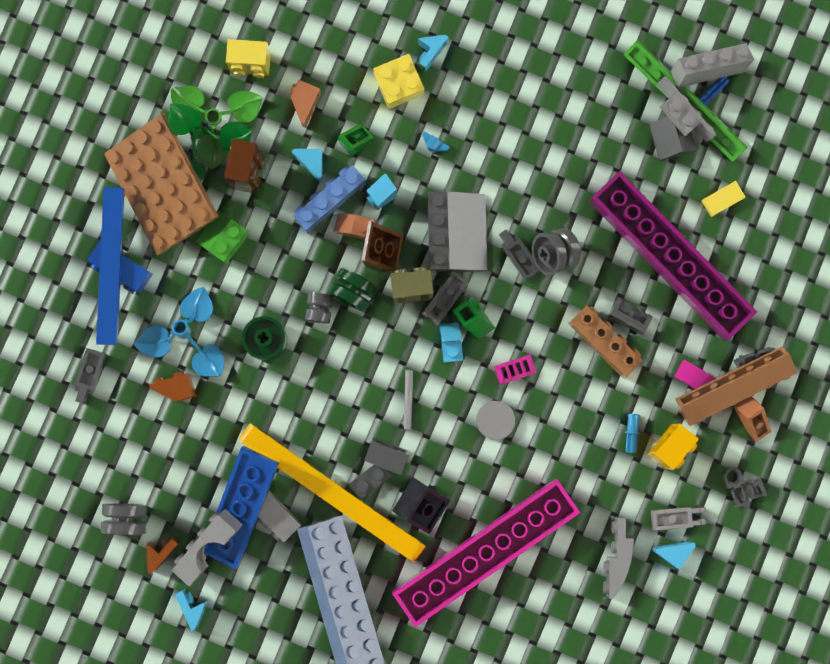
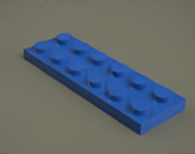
M241 447L216 512L221 513L226 509L243 526L225 545L214 542L207 543L204 554L234 569L239 567L279 462L248 447Z

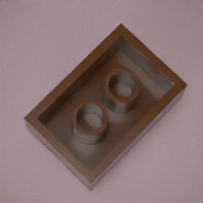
M232 139L224 178L234 190L255 194L256 188L259 189L261 177H258L259 170H263L265 159L262 158L256 143Z

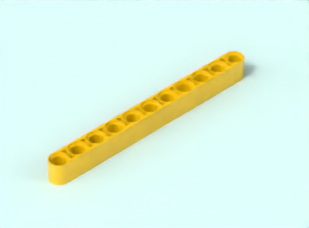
M249 423L238 440L243 444L279 462L278 468L412 562H416L426 547L415 537L253 424Z

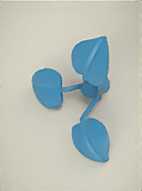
M204 287L194 290L183 300L180 306V314L184 318L190 319L176 320L172 325L170 337H168L169 333L164 327L154 325L147 328L134 342L135 347L143 354L158 358L169 353L171 346L168 341H171L174 335L180 339L187 338L199 352L192 358V367L197 374L204 377H219L224 370V357L218 347L208 344L201 350L190 337L191 328L188 323H191L193 319L196 322H204L213 313L212 301Z

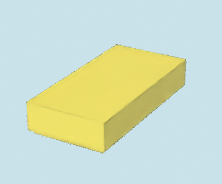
M734 181L701 201L712 217L744 199L745 195L738 183Z

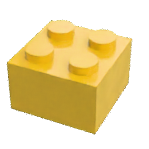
M672 424L649 451L648 455L665 469H679L685 462L683 458L686 454H691L696 449V442L699 439L682 424Z

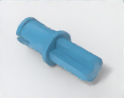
M628 414L627 431H625L627 434L625 451L627 453H637L638 435H641L639 432L640 415Z

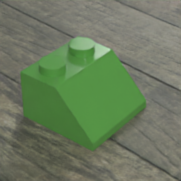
M218 211L219 217L207 225L195 242L227 265L250 234L237 222Z

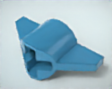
M423 132L422 135L426 146L431 153L448 151L450 148L448 145L444 144L434 135Z

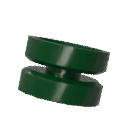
M341 268L336 277L345 286L332 283L328 293L345 304L366 313L370 303L361 295L374 298L379 288L364 277Z
M259 316L245 325L242 332V344L252 357L261 361H271L278 358L285 351L287 334L284 327L277 320L268 316ZM267 336L269 340L263 343L262 338Z

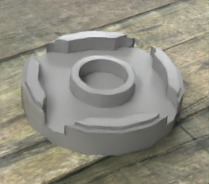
M491 401L479 409L476 416V424L483 436L493 440H500L512 432L515 426V415L507 404L501 401Z

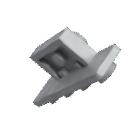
M665 76L657 83V86L668 97V100L660 108L684 136L694 128L706 142L716 136L713 127L705 122L697 109L691 106L687 97L678 91L672 80Z

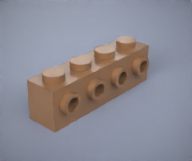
M586 305L568 324L622 378L628 377L643 361L640 358L641 354L635 348L631 349L626 344L627 340L621 334L616 335L612 331L613 326L606 320L602 321L598 317L599 313L592 306L589 308Z

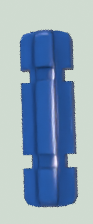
M726 77L718 78L698 99L707 105L729 83V80Z

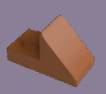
M176 537L171 540L167 539L160 546L161 551L151 542L146 544L147 566L150 574H153L180 545L181 542Z

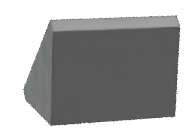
M668 116L649 124L659 161L697 151L692 132L684 136Z

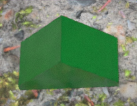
M362 123L338 136L339 144L351 157L374 138Z

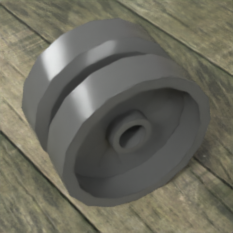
M558 228L551 232L540 233L535 236L532 242L533 260L539 271L545 275L551 276L562 271L571 270L580 262L579 242L573 232L567 228Z
M126 503L102 504V515L112 517L114 520H104L101 522V533L118 536L146 534V523L134 520V518L147 516V505Z

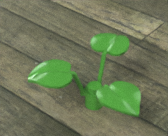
M195 86L171 88L172 103L187 105L204 113L205 119L212 125V132L215 135L216 125L221 123L223 115L233 113L235 120L241 123H248L256 118L262 102V97L254 92L238 91L233 93L227 100L231 110L221 112L215 108L204 110L200 107L203 106L205 98L199 88ZM204 135L198 140L197 152L210 169H214L224 162L229 151L221 148V140L218 141L211 135Z

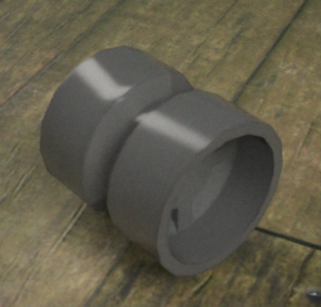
M309 292L307 304L310 307L306 309L305 320L330 324L331 312L329 308L332 307L334 296Z

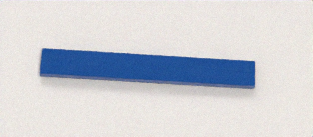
M103 187L97 345H118L124 188Z

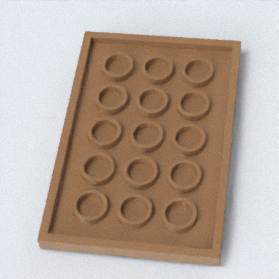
M159 114L104 153L121 188L125 189L124 194L156 255H162L219 217L176 134L170 130L165 114Z

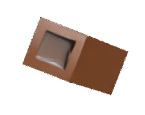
M184 371L172 374L173 377L169 379L165 377L156 378L154 383L149 384L152 390L174 402L197 397L191 375L185 374Z

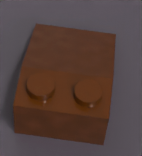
M368 221L361 261L367 268L394 273L398 268L403 235Z

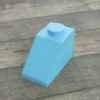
M386 173L367 190L368 197L366 199L372 207L376 206L379 210L397 197V189Z

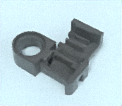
M727 468L724 470L722 478L726 489L731 491L735 505H732L733 507L739 508L750 504L752 499L767 496L761 478L754 479L753 483L748 484V482L744 481L739 469ZM730 471L737 473V480L735 482H730L727 478Z

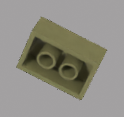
M426 267L414 268V272H406V269L395 270L394 274H390L394 305L432 300L431 270H426Z

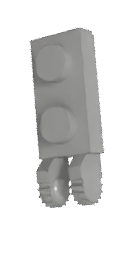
M706 507L650 510L652 530L690 528L695 525L707 524V519L692 520V513L706 512Z

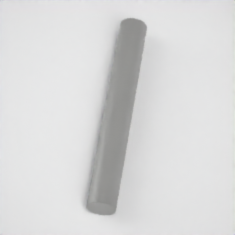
M405 370L404 429H411L412 370Z

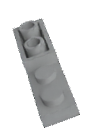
M615 517V521H612L611 530L612 533H615V541L611 543V551L614 553V557L607 556V561L603 562V572L606 573V581L603 582V593H606L609 599H614L619 592L632 560L634 538L626 537V518Z

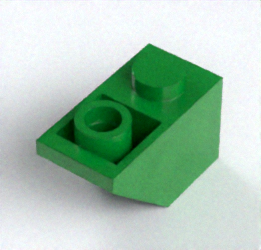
M471 297L453 310L462 325L478 339L495 329L474 297Z

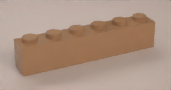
M781 346L675 400L683 418L691 426L700 423L711 415L718 414L723 409L736 405L746 398L754 396L764 389L771 388L782 380L789 379L792 375L797 374L790 354Z

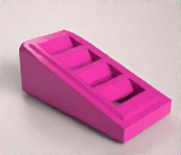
M531 354L494 366L499 385L537 373ZM527 360L530 371L526 372L523 361ZM516 363L520 364L522 374H519ZM510 365H512L516 376L512 377L509 369ZM505 367L508 376L507 379L504 378L501 368Z

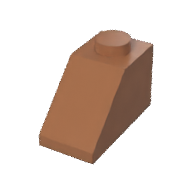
M298 80L296 85L293 84L290 95L301 125L306 128L319 100L321 91L320 88Z
M338 213L333 232L365 241L368 221L375 223V220L359 215Z
M753 397L746 398L734 405L738 418L755 442L772 432L764 408Z

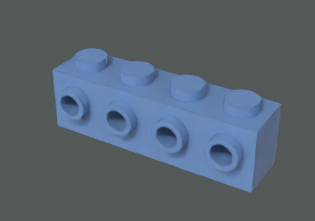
M353 165L349 168L348 166L343 168L339 172L340 176L337 179L329 180L324 185V190L320 193L318 191L315 192L305 206L302 204L294 211L295 214L293 216L307 234L366 185L365 178Z

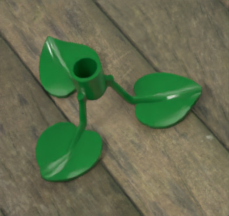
M170 103L169 128L177 135L190 134L193 160L188 159L200 181L206 175V167L204 163L197 161L195 139H201L205 133H208L216 140H221L220 146L223 150L230 151L232 139L248 141L251 136V128L235 121L225 123L219 131L220 136H217L208 130L207 127H203L201 114L196 109L183 104Z

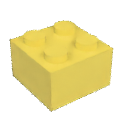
M228 39L226 64L234 76L244 77L245 74L256 78L269 76L271 52L267 42Z
M409 54L373 68L375 79L388 109L424 95V87Z

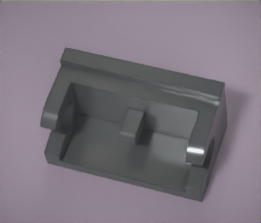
M617 297L607 315L640 335L646 332L653 318L650 314L643 312Z
M373 437L364 461L401 475L410 451Z

